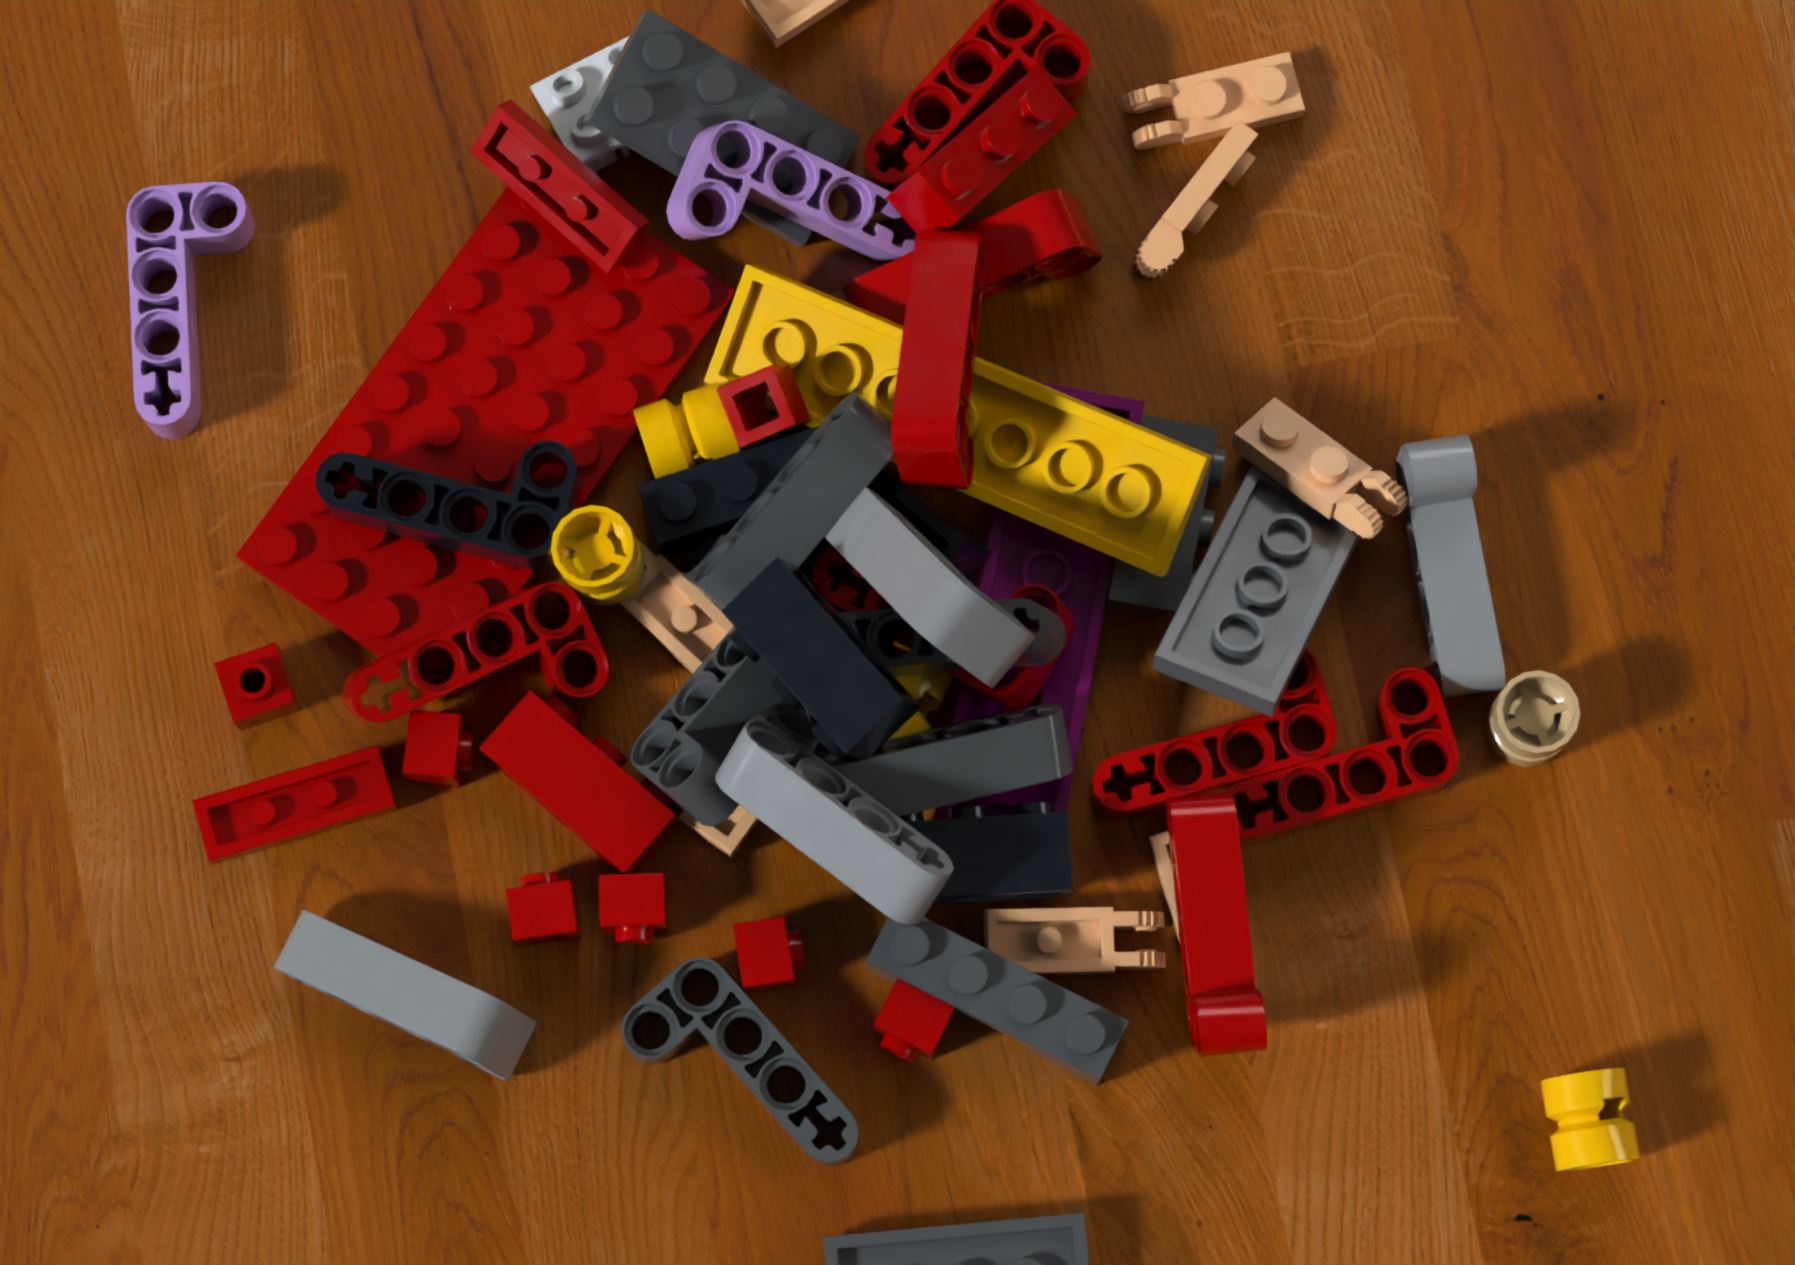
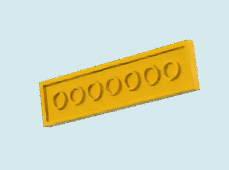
M755 263L746 264L704 382L708 384L717 382L718 386L721 387L770 365L788 362L812 422L805 424L806 426L811 428L819 426L846 396L856 391L892 422L904 326ZM975 356L968 413L974 441L973 478L970 489L955 490L1156 576L1162 577L1167 575L1213 456ZM768 393L764 401L765 408L778 413L771 393ZM893 455L892 458H891L889 461L896 464V461H895V458H894V455Z

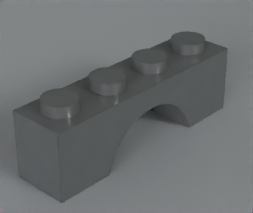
M888 917L866 960V968L870 972L892 983L899 979L954 1007L955 1010L1019 1042L1040 1058L1096 1086L1129 1023V1020L924 917L916 925H905Z

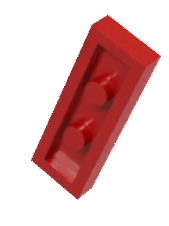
M511 99L496 107L469 151L607 274L621 267L650 223L649 220Z
M378 745L192 800L208 861L212 865L398 809L383 755Z

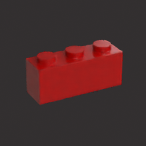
M1035 66L894 189L886 199L916 233L919 230L946 231L1078 113L1039 67Z
M530 690L479 747L480 751L491 764L619 874H635L678 826L677 817L670 810L675 802L647 777L639 784L621 767L628 759L604 737L598 735L593 742H590L573 726L580 718L560 699L550 694L543 701Z

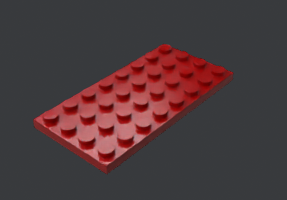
M507 186L236 554V558L378 658L528 587L539 571L522 569L345 522L334 517L320 498L315 485L316 472L321 463L329 456L340 452L354 453L510 495L519 462L524 452L535 443L556 441L566 446L574 456L581 477V488L575 509L585 507L640 433L632 409L666 397L731 307L736 291L646 230H644L621 267L607 274ZM558 463L545 464L535 473L534 483L541 488L551 489L557 487L567 476V469ZM355 476L350 477L347 485L336 484L335 488L341 499L346 498L349 490H358L369 493L376 505V509L378 508V494L363 490ZM412 490L402 493L394 503L393 512L404 517L416 515L425 504V494ZM480 507L466 508L458 514L455 520V528L463 533L476 532L484 526L488 513ZM540 523L525 525L516 536V544L524 549L533 550L539 548L546 543L550 530L547 526ZM487 620L477 631L476 642L481 651L500 626L494 620ZM432 647L422 653L418 660V671L424 681L432 685L437 684L448 673V660L442 651ZM399 661L393 667L401 673ZM452 692L437 699L444 703Z

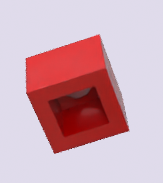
M788 362L770 365L716 389L740 448L758 445L812 422ZM768 393H771L778 413L776 415H771L765 408L764 401Z
M275 642L214 663L233 723L240 731L302 711L283 652ZM259 672L264 674L265 684L260 691L249 693L244 690L243 683L247 676Z
M412 710L409 712L402 771L409 783L460 787L462 770L472 771L476 751V733L466 732L467 723L461 714Z
M542 872L520 877L521 887L506 889L512 941L517 947L581 939L576 892L571 880L559 881L557 872Z
M663 872L598 875L600 928L604 934H615V943L654 942V932H668L667 880Z
M784 915L733 924L744 993L747 995L795 987L794 970L806 968L800 930L787 932Z
M896 979L873 1024L874 1032L884 1036L879 1046L911 1063L915 1062L918 1054L932 1060L955 1014V1008Z

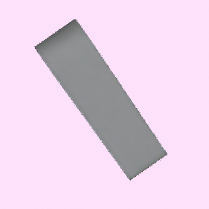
M1468 434L1402 444L1395 460V474L1397 484L1402 486L1403 491L1406 492V496L1409 498L1407 500L1409 504L1402 511L1433 678L1439 687L1442 699L1504 689L1506 676L1503 654L1472 499L1477 490V467L1470 437Z
M868 487L862 490L836 524L825 535V538L911 627L941 652L991 688L996 686L1036 638L1014 616L977 589L899 511Z
M780 702L748 720L715 774V780L720 789L883 914L905 925L919 924L954 870L953 863L948 855L813 753L819 740L811 730L813 727L807 719L806 710L801 707L796 710L788 703Z
M305 910L301 911L273 967L275 970L302 984L445 1049L471 1065L506 1081L510 1080L537 1025V1022L486 992Z

